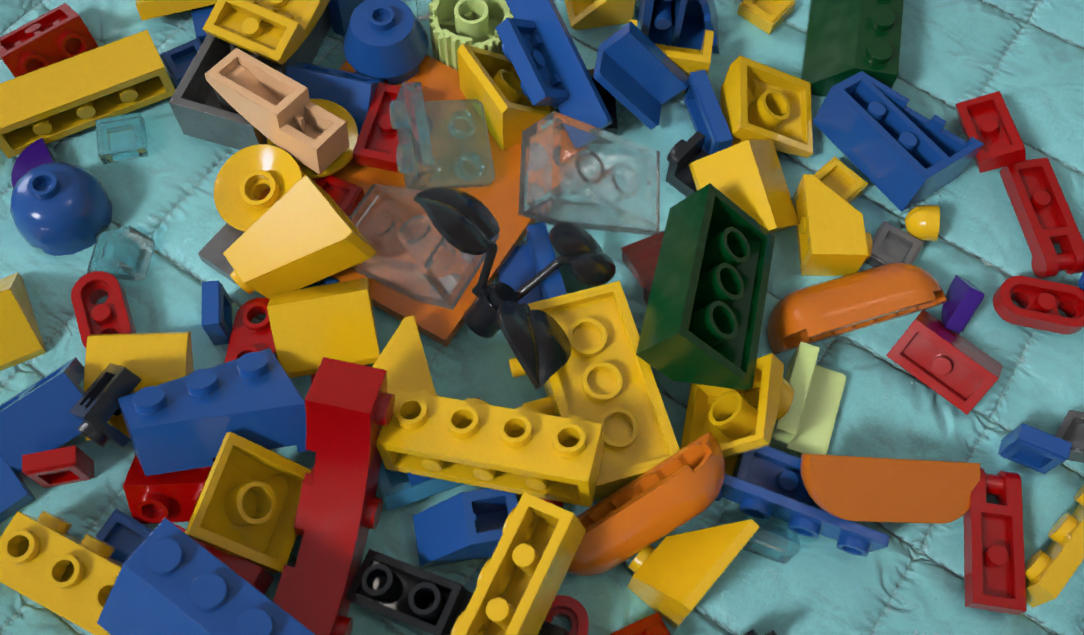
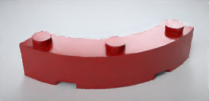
M323 357L305 397L306 450L316 452L315 467L313 466L311 472L306 473L303 479L294 524L295 534L302 535V540L295 567L287 565L283 567L273 602L315 635H351L353 618L347 617L351 602L345 598L360 569L369 529H376L382 512L383 500L382 498L375 497L382 459L375 443L381 427H387L391 421L395 406V395L387 393V370Z

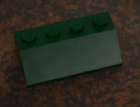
M810 0L801 79L811 83V95L826 97L832 86L861 71L892 88L898 77L904 0Z
M711 183L672 206L669 210L636 355L672 381L747 390L753 387L775 236Z

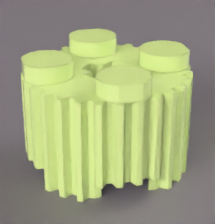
M432 0V3H429L431 44L436 60L459 71L457 50L462 43L504 55L501 47L502 41L495 27L506 18H514L506 0Z

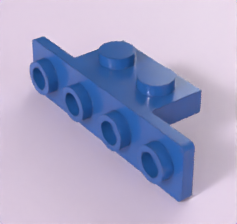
M506 0L514 18H506L495 29L502 41L501 47L504 55L512 62L521 80L520 87L525 97L531 101L533 106H557L575 143H583L612 123V118L554 1Z
M769 446L739 454L733 475L725 474L723 486L715 500L720 501L722 497L740 504L739 510L742 513L754 518L766 520L772 516L788 522V529L802 536L818 538L820 534L836 540V547L857 556H868V552L886 548L890 540V536L852 521L837 518L821 509L809 496L803 484L800 471L801 459Z

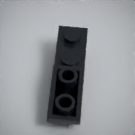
M369 549L345 599L416 634L451 635L456 620L466 610L474 593L467 591L462 584ZM544 621L538 635H569L565 628Z

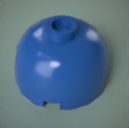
M51 162L30 169L18 180L12 190L10 213L19 233L31 246L40 248L46 254L53 256L72 255L91 247L98 241L95 235L101 231L103 225L108 228L112 220V203L101 183L84 168L64 162Z

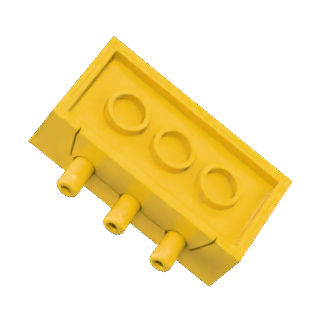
M620 281L528 303L530 310H542L548 313L561 326L571 344V356L568 362L543 384L546 397L523 403L522 407L535 409L541 414L565 418L571 415L582 416L594 423L603 424L604 455L592 503L605 499L680 450L650 364L636 355L640 336ZM516 357L509 359L510 371L514 378L527 375Z

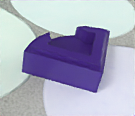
M42 138L26 147L16 159L11 174L13 189L18 180L30 169L44 163L55 162L48 145Z
M958 275L954 277L946 293L947 302L942 306L941 320L945 328L960 334L985 296L974 284Z

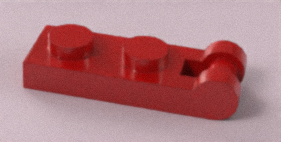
M1048 157L1026 160L1003 167L999 174L1031 251V266L1037 278L1054 277L1059 271H1065L1067 274L1083 273L1084 241ZM1053 244H1059L1062 253H1056Z
M980 467V481L972 490L970 508L963 515L965 607L1019 615L1027 612L1021 477L1018 473L999 471L997 475L988 474ZM986 494L995 495L999 504L986 503Z

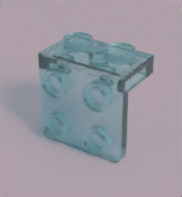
M421 82L402 83L396 100L390 102V121L392 128L397 129L399 145H397L396 159L399 172L404 173L406 192L424 191L437 187L469 188L489 186L495 179V172L482 103L476 99L424 101Z

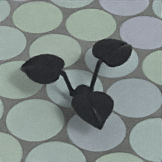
M437 187L419 192L413 200L423 207L432 224L453 247L470 255H482L486 252L478 283L472 289V293L477 298L464 313L467 326L475 334L483 338H492L501 329L514 355L535 389L540 388L568 362L571 356V344L564 330L553 317L542 310H530L528 304H520L518 301L560 266L568 264L571 272L580 282L590 286L604 285L615 275L616 267L614 262L608 255L603 253L599 243L583 228L570 222H560L551 229L549 238L551 244L561 256L553 260L516 292L512 287L502 282L487 286L498 249L497 244L492 239L500 231L499 224L493 214L477 198L458 189Z

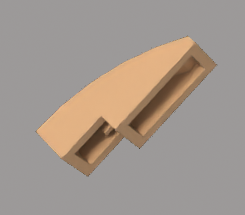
M235 48L205 73L206 81L252 126L278 147L318 174L324 172L349 148L346 121L311 102L306 86L240 49Z

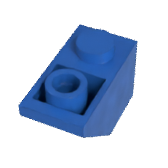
M489 488L462 492L413 515L420 569L492 556L502 537L503 527L508 515L518 505L516 493Z

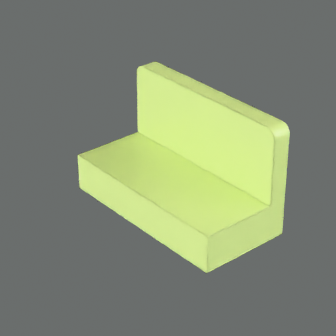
M801 341L792 355L784 379L793 387V402L787 414L776 420L769 446L801 456V454L827 455L846 376L815 365L820 347Z

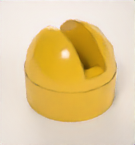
M921 205L910 210L905 218L908 234L921 241H937L940 228L939 205Z

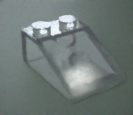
M553 111L522 131L518 215L553 226L560 222H570L583 229L656 235L660 233V151Z
M372 184L349 219L377 253L371 259L349 269L418 302L453 310L485 260L486 252L482 255H470L453 247L438 232L423 207L413 200L421 190ZM497 234L492 240L496 242L500 235Z

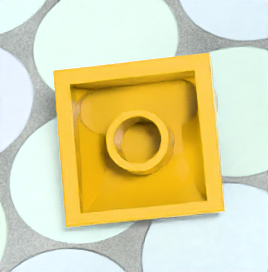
M740 55L730 64L720 90V108L733 137L731 146L748 139L773 140L776 151L806 158L810 157L813 154L811 83Z
M773 353L757 358L753 387L747 390L691 383L680 450L709 431L719 443L724 458L769 446L776 420L787 414L794 398L793 387L783 378L784 363Z
M227 432L185 534L223 553L246 559L262 567L264 570L272 573H282L284 565H287L298 535L294 532V524L302 482L305 474L310 473L311 470L235 433Z

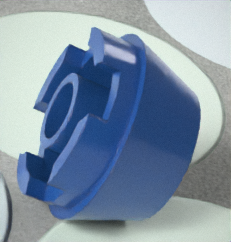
M365 0L359 4L351 15L343 41L344 55L355 73L385 79L390 85L403 83L415 76L419 71V64L423 61L428 50V36L424 27L408 5L401 0Z

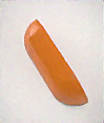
M908 263L884 264L789 293L776 304L770 314L767 326L768 341L772 353L775 355L796 349L801 341L808 344L816 343L943 305L947 302V299L938 281L926 270Z
M710 431L578 515L577 518L586 529V532L567 573L578 576H594L605 573L708 509L718 497L725 478L724 455Z
M801 454V477L809 496L825 512L848 521L949 523L957 520L970 508L971 492L980 481V463Z

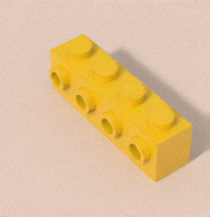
M148 30L0 83V149L9 159L21 154L26 147L40 138L48 144L173 96L175 88Z
M395 390V406L391 421L387 427H381L375 443L387 470L403 473L410 472L414 475L516 494L527 492L538 498L591 507L604 455L603 424L594 423L585 417L577 415L565 418L541 414L529 407L511 409L489 405L487 402L476 398L458 400L440 397L428 390H417L415 392Z
M523 492L517 507L508 515L503 527L502 537L492 557L484 564L477 580V588L466 610L456 620L451 635H538L586 532L577 516L570 511Z
M43 510L38 518L17 511L0 537V582L94 635H111L98 625L97 621L123 565L118 560L110 558L116 548L89 534H86L82 541L68 534L72 524Z

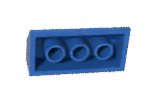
M166 518L161 521L122 565L97 621V624L111 635H315Z

